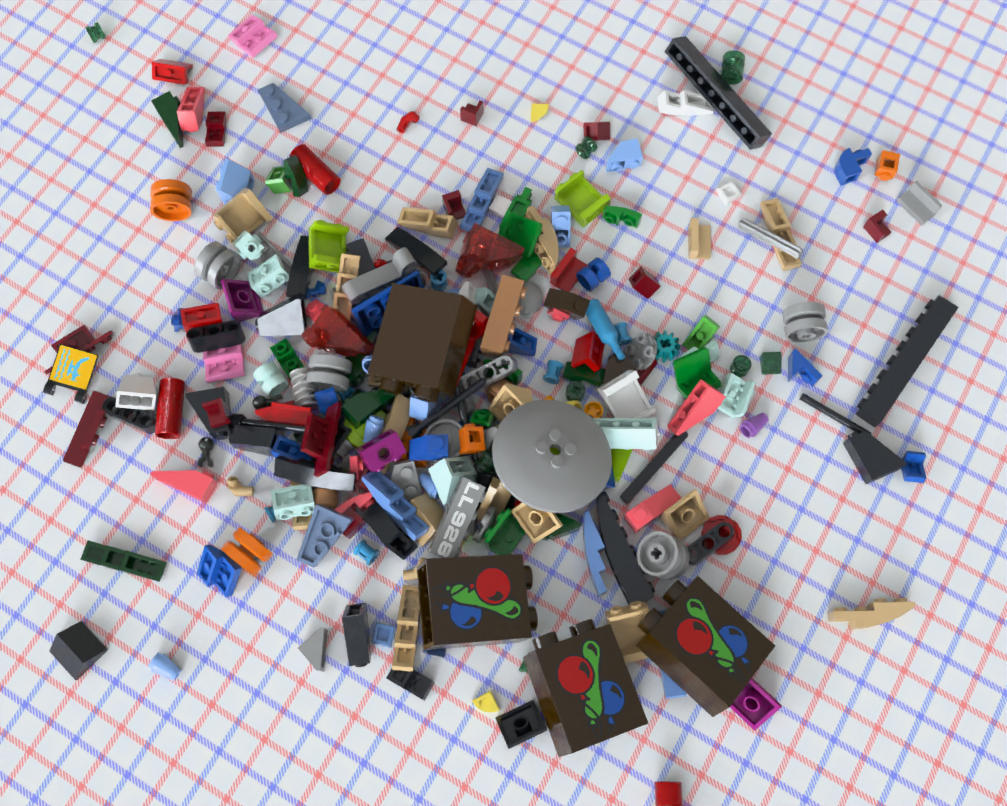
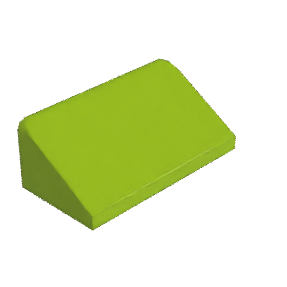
M611 449L615 481L619 482L633 449Z

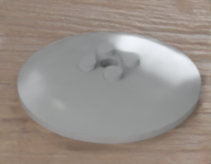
M536 400L520 405L502 420L493 440L492 458L500 481L516 499L540 511L565 513L585 507L598 497L610 477L612 455L604 432L587 413L565 402ZM550 448H557L560 454H552L550 452Z

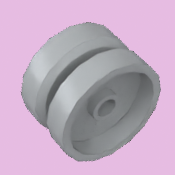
M217 241L211 242L198 255L194 265V273L220 290L223 289L222 279H235L240 270L242 259L240 255L230 249L228 250Z
M797 303L785 308L782 312L783 322L786 324L784 327L785 338L788 341L809 342L821 339L828 333L827 322L824 320L826 317L825 307L821 303Z
M311 355L308 367L313 371L307 373L305 384L322 390L333 387L338 392L347 391L350 380L346 375L351 373L353 363L347 359L331 355Z
M441 419L435 421L427 428L424 436L448 434L449 458L464 457L466 455L459 454L460 441L458 430L463 428L459 423L451 419ZM431 460V461H432L434 464H436V463H438L440 460Z
M655 531L649 533L641 540L637 550V559L642 570L649 575L662 580H673L685 573L689 565L690 554L688 547L682 540L666 532Z

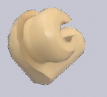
M235 476L227 479V487L233 495L254 496L253 486L243 487Z
M426 558L419 559L416 567L419 564H421L424 560H426ZM415 567L414 570H403V579L416 580L417 568Z

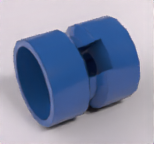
M598 257L589 262L588 267H583L576 273V278L581 286L589 292L598 287L599 282H604L611 276L610 269L606 263Z

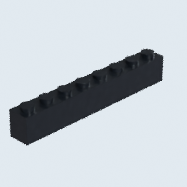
M686 36L673 38L664 51L750 150L762 147L772 135L769 129Z
M938 295L934 300L930 299L924 307L926 309L925 313L921 312L915 320L917 323L915 328L912 326L905 335L908 337L906 341L902 340L895 349L898 351L897 354H892L886 362L889 365L887 369L880 371L876 377L879 379L876 384L872 383L867 390L869 394L867 398L863 397L856 406L859 409L855 415L873 427L882 422L959 308L944 297Z

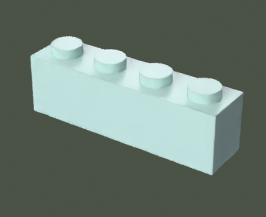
M592 418L604 432L610 449L650 450L657 447V418Z

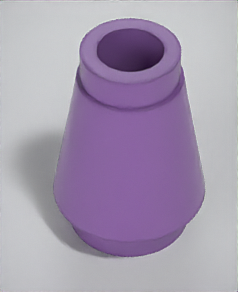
M760 413L744 420L742 425H740V431L747 438L755 437L766 423L769 422V418L765 413Z

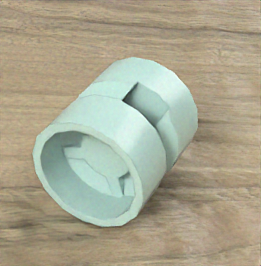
M267 362L261 365L253 374L269 398L280 395L289 386V382L283 374H279V369L274 362Z

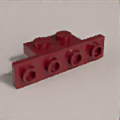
M83 325L51 344L56 353L60 344L92 352L96 349L95 345L98 343L105 344L112 340L111 335L114 332L110 330L95 339L86 325ZM52 367L45 370L44 373L46 375L50 374Z
M97 391L92 392L63 458V462L79 468L83 467L91 446H96L100 436L97 435L99 427L103 428L106 423L107 417H104L106 412L103 410L102 405L111 396Z
M340 402L327 408L325 420L313 413L307 417L300 451L317 458L313 474L315 477L327 473L331 468L335 436L338 433L337 426L341 417L342 403Z

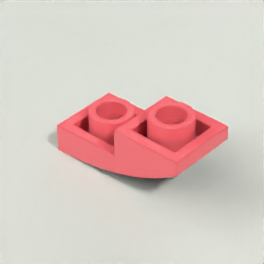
M370 492L364 493L344 502L335 511L343 513L348 507L356 511L355 509L358 507L364 512L375 503L376 499Z

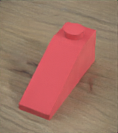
M187 87L177 110L181 131H199L203 120L205 87Z
M700 379L667 426L679 436L713 414L726 396L715 387Z
M196 470L152 471L150 473L156 480L206 504L218 484L213 479L214 475L207 471H203V473Z
M670 484L628 511L624 519L636 534L659 518L665 510L679 501L681 497Z

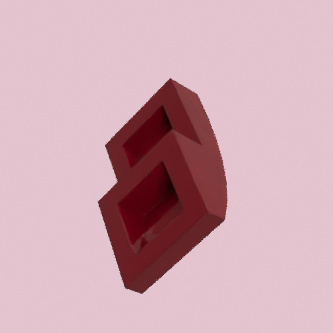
M208 112L206 119V147H222L225 143L226 112Z

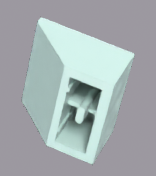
M470 456L443 458L428 469L443 505L449 504L460 477L475 482L477 476Z

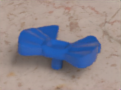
M318 280L315 288L309 289L308 287L306 299L310 296L316 297L317 294H326L325 284Z

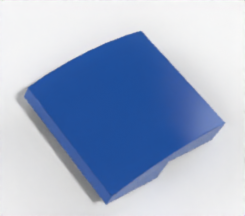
M208 544L204 547L196 574L207 587L215 584L227 598L234 593L242 567L226 553Z

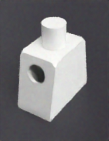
M140 373L123 375L117 389L115 407L154 410L156 390L152 378L144 377Z

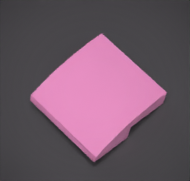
M251 15L228 35L239 48L253 58L278 37L275 31L266 27L263 21L254 15Z
M242 344L203 352L207 383L245 376Z

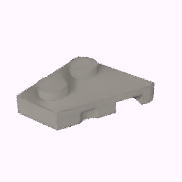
M407 459L394 462L390 480L404 491L403 498L410 500L421 496L422 492L414 460L410 461Z

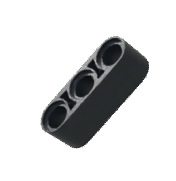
M237 320L192 328L186 334L192 350L196 353L240 345L246 339L242 326Z
M114 397L107 398L103 402V410L113 419L147 434L155 433L156 418L149 412L142 409L118 407L112 411V408L116 406V398ZM134 413V416L128 419L129 415ZM148 420H151L150 424L148 426H145V423Z
M721 522L689 545V552L696 551L698 556L695 561H689V565L696 566L729 543L735 536L734 528L729 523ZM723 527L730 528V535L728 537H721L720 530ZM707 539L714 541V546L710 550L704 548V541Z

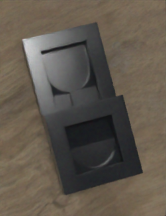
M391 669L386 679L424 701L435 683L414 669L413 671Z

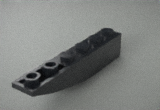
M606 491L601 492L596 498V512L600 536L605 546V554L612 573L628 605L635 601L647 602L654 597L655 589L650 581L647 582L644 576L646 572L642 570L635 558L637 553L633 545L628 544L626 540L628 537L623 526H619L617 522L619 517L615 509L611 510L608 504L610 499Z

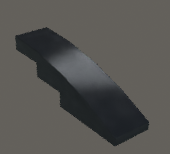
M396 227L385 238L396 250L403 247L408 248L417 265L422 269L425 268L433 276H436L447 265V260L399 227Z
M301 236L294 255L286 295L287 297H293L303 293L304 299H306L308 285H310L314 269L309 268V236Z
M281 455L275 458L274 476L320 488L355 491L356 472L331 464V468L327 473L315 477L313 476L316 465L314 462L302 458L295 461Z

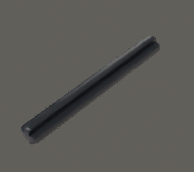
M685 431L679 436L676 434L672 436L620 495V499L624 503L629 504L685 441L688 433Z

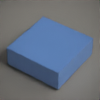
M376 622L371 643L391 648L397 627Z

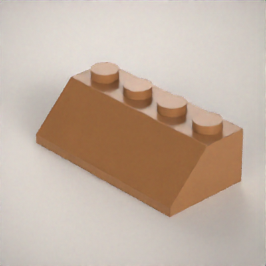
M502 275L480 345L482 356L501 357L504 356L505 352L508 353L511 342L508 340L510 334L513 335L516 329L514 320L516 316L519 317L522 308L519 305L520 300L525 298L527 292L524 280Z

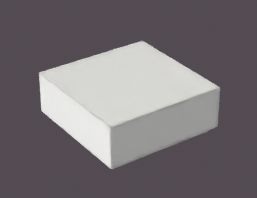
M733 181L726 183L716 190L725 205L737 200L742 195Z
M497 194L489 207V212L503 218L512 201Z

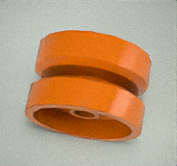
M162 179L155 181L151 185L150 197L152 199L150 202V212L153 216L165 221H182L191 216L192 189L188 184L174 179Z
M239 526L233 533V537L240 543V546L238 547L232 541H226L220 549L250 574L256 576L262 568L254 560L255 556L263 562H268L274 554L264 547L265 544L252 533L248 534Z

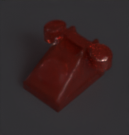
M474 223L462 241L463 245L455 272L462 277L471 278L472 274L475 275L480 271H503L516 262L523 254L525 248Z
M327 304L321 309L322 312L310 328L307 327L302 333L303 340L310 347L319 350L323 349L328 353L335 351V354L341 356L357 357L358 354L369 355L370 353L373 354L375 345L338 309Z

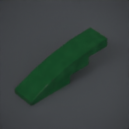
M89 540L80 558L82 561L160 582L167 564L164 561Z

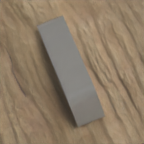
M403 247L394 253L392 262L347 281L343 284L342 290L351 304L361 303L392 286V283H397L414 273L417 268V262L408 248Z
M501 356L465 374L460 378L457 385L460 386V390L463 392L471 386L470 382L473 377L477 381L480 378H485L487 383L479 389L481 390L515 373L518 369V363L513 357ZM506 361L510 362L508 369L502 368L507 365ZM489 369H493L494 375L489 379L487 372ZM448 396L449 400L455 398L454 396ZM469 396L464 400V403L468 405V416H471L474 410H476V406L472 396ZM454 407L455 413L460 416L458 407Z

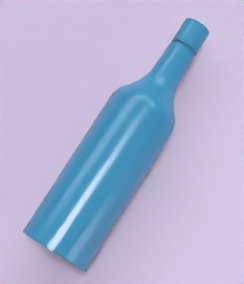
M598 299L590 300L586 311L587 318L601 342L612 348L618 360H623L625 354L618 344V332L600 301Z

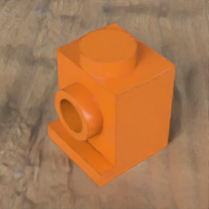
M882 150L876 160L874 176H879V179L882 181L892 180L898 170L900 154Z
M471 423L465 424L463 428L458 430L460 441L459 454H478L485 450L483 426L476 427L475 424Z

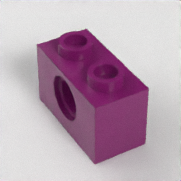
M392 429L356 448L366 468L371 472L381 471L385 468L386 464L391 461H398L406 453L397 432ZM382 448H386L385 454L379 456V451Z

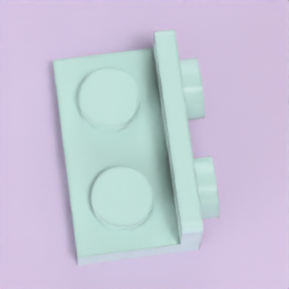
M275 254L249 272L247 277L251 288L263 298L287 282L290 274L284 269L281 258Z
M300 484L271 490L276 520H288L292 517L313 514L315 505L312 486Z

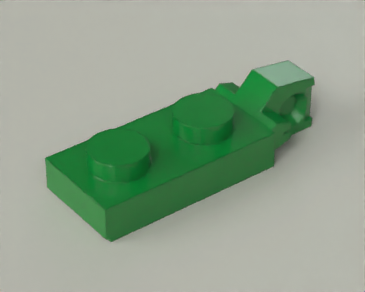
M525 187L521 196L518 194L514 196L507 211L524 217L528 207H531L532 200H530L532 189ZM503 217V219H502V221H501V223H500L499 228H501V225H502V222H503V220H504V217Z

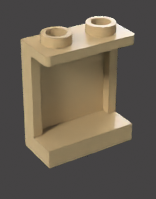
M243 188L212 215L215 219L213 223L219 230L223 229L227 235L225 237L231 244L244 230L250 234L264 221L269 222L273 218L253 192L247 188Z
M635 601L630 603L629 606H614L609 611H605L607 625L610 624L625 664L648 658L635 646L645 635L638 627V624L650 612L645 602Z

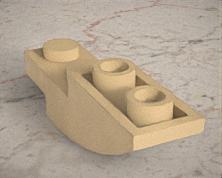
M535 206L528 207L524 218L542 223L541 234L534 246V252L538 255L543 267L546 268L550 275L554 271L558 260L559 247L557 236L549 218L542 219Z
M879 598L874 599V602L868 604L867 607L854 608V611H847L846 607L834 608V611L827 613L828 622L849 621L850 630L869 628L904 615L915 607V602H907V598L894 599V602H887V599Z

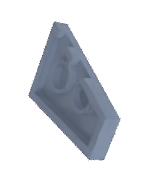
M274 83L258 89L280 133L312 119L306 110Z
M316 504L296 560L313 568L317 567L354 519L322 504Z

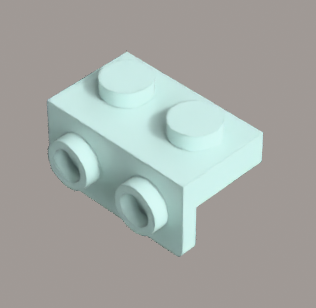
M728 373L720 391L726 397L717 409L732 418L744 416L748 410V403L754 393L756 382L753 380L746 382L733 373Z

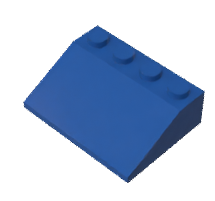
M418 270L396 283L424 288ZM392 286L351 309V318L364 339L372 331H376L377 335L379 334Z

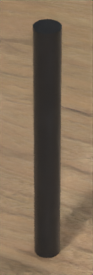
M804 393L801 395L799 400L854 432L862 433L867 431L872 434L870 431Z

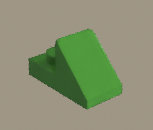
M283 166L273 167L265 180L266 185L274 194L291 192L289 180L285 178Z
M704 315L682 345L688 350L693 347L703 348L714 338V334L720 328V325L707 315Z

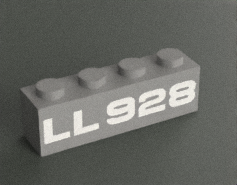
M460 477L428 548L430 553L441 558L459 557L461 552L459 546L462 540H466L470 531L468 526L471 521L475 520L478 514L476 508L479 502L482 503L486 496L484 491L486 487L467 478Z

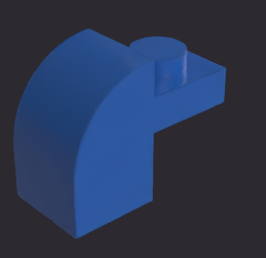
M847 148L842 152L834 168L835 176L841 186L858 179L862 173L860 165L866 164L872 155L869 148L859 149L853 153L850 148Z

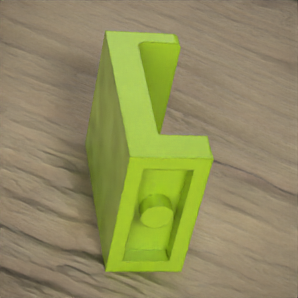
M583 170L573 173L568 181L564 184H559L555 189V200L561 206H569L570 215L583 228L603 213L605 206H610L611 198L607 194L602 196L584 178Z
M323 220L313 222L309 227V268L335 273L339 272L341 253H346V234L349 232V227L342 224L327 223Z

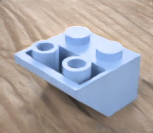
M225 158L224 165H221L220 180L216 183V191L224 205L243 188L252 191L255 182L249 169Z

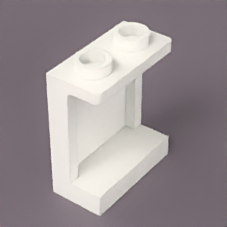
M628 370L597 389L613 418H651L652 414L657 411L647 400L637 381L639 375L635 370Z

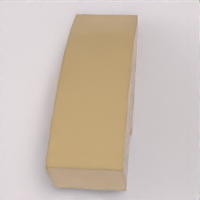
M406 207L402 208L397 221L398 225L449 239H453L458 225L455 218L451 215L436 214L434 210Z

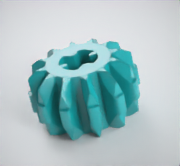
M666 330L663 331V334L656 332L654 337L657 343L656 360L661 358L663 363L666 362V359L671 362L674 357L678 356V350H680L681 345L678 344L679 337L673 338V332L670 335H667Z

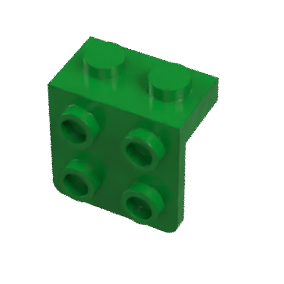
M507 211L494 245L525 258H530L534 252L536 241L541 234L542 223Z
M706 347L673 361L676 387L685 399H687L700 379L716 389L722 387L719 378L711 371L709 350Z
M508 508L506 512L504 510L501 511L496 519L498 522L495 527L491 526L484 536L486 537V548L496 555H510L526 534L517 519L512 516V510Z

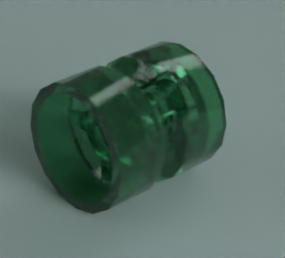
M728 51L723 55L720 75L729 85L738 84L743 80L745 55L740 51Z

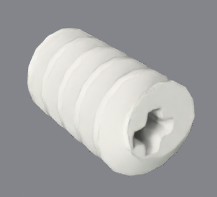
M298 368L291 371L289 375L292 379L291 385L293 386L292 392L294 393L295 405L312 408L318 407L317 401H314L316 400L315 394H312L317 391V388L305 384L306 376L310 369Z

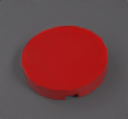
M716 515L703 525L701 536L721 522L729 523L735 530V536L729 543L714 553L716 555H727L738 548L742 539L741 529L738 523L728 516ZM723 527L720 530L721 537L725 538L730 535L729 527ZM707 539L704 541V546L710 550L714 546V541Z

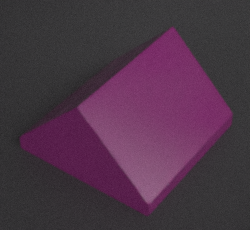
M221 280L227 304L234 320L243 322L258 317L263 312L259 295L251 288L249 281Z
M753 678L750 679L730 706L754 731L782 707Z

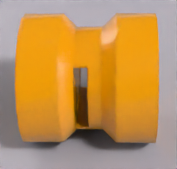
M592 401L586 404L584 412L589 416H593L591 418H602L603 407L600 403Z

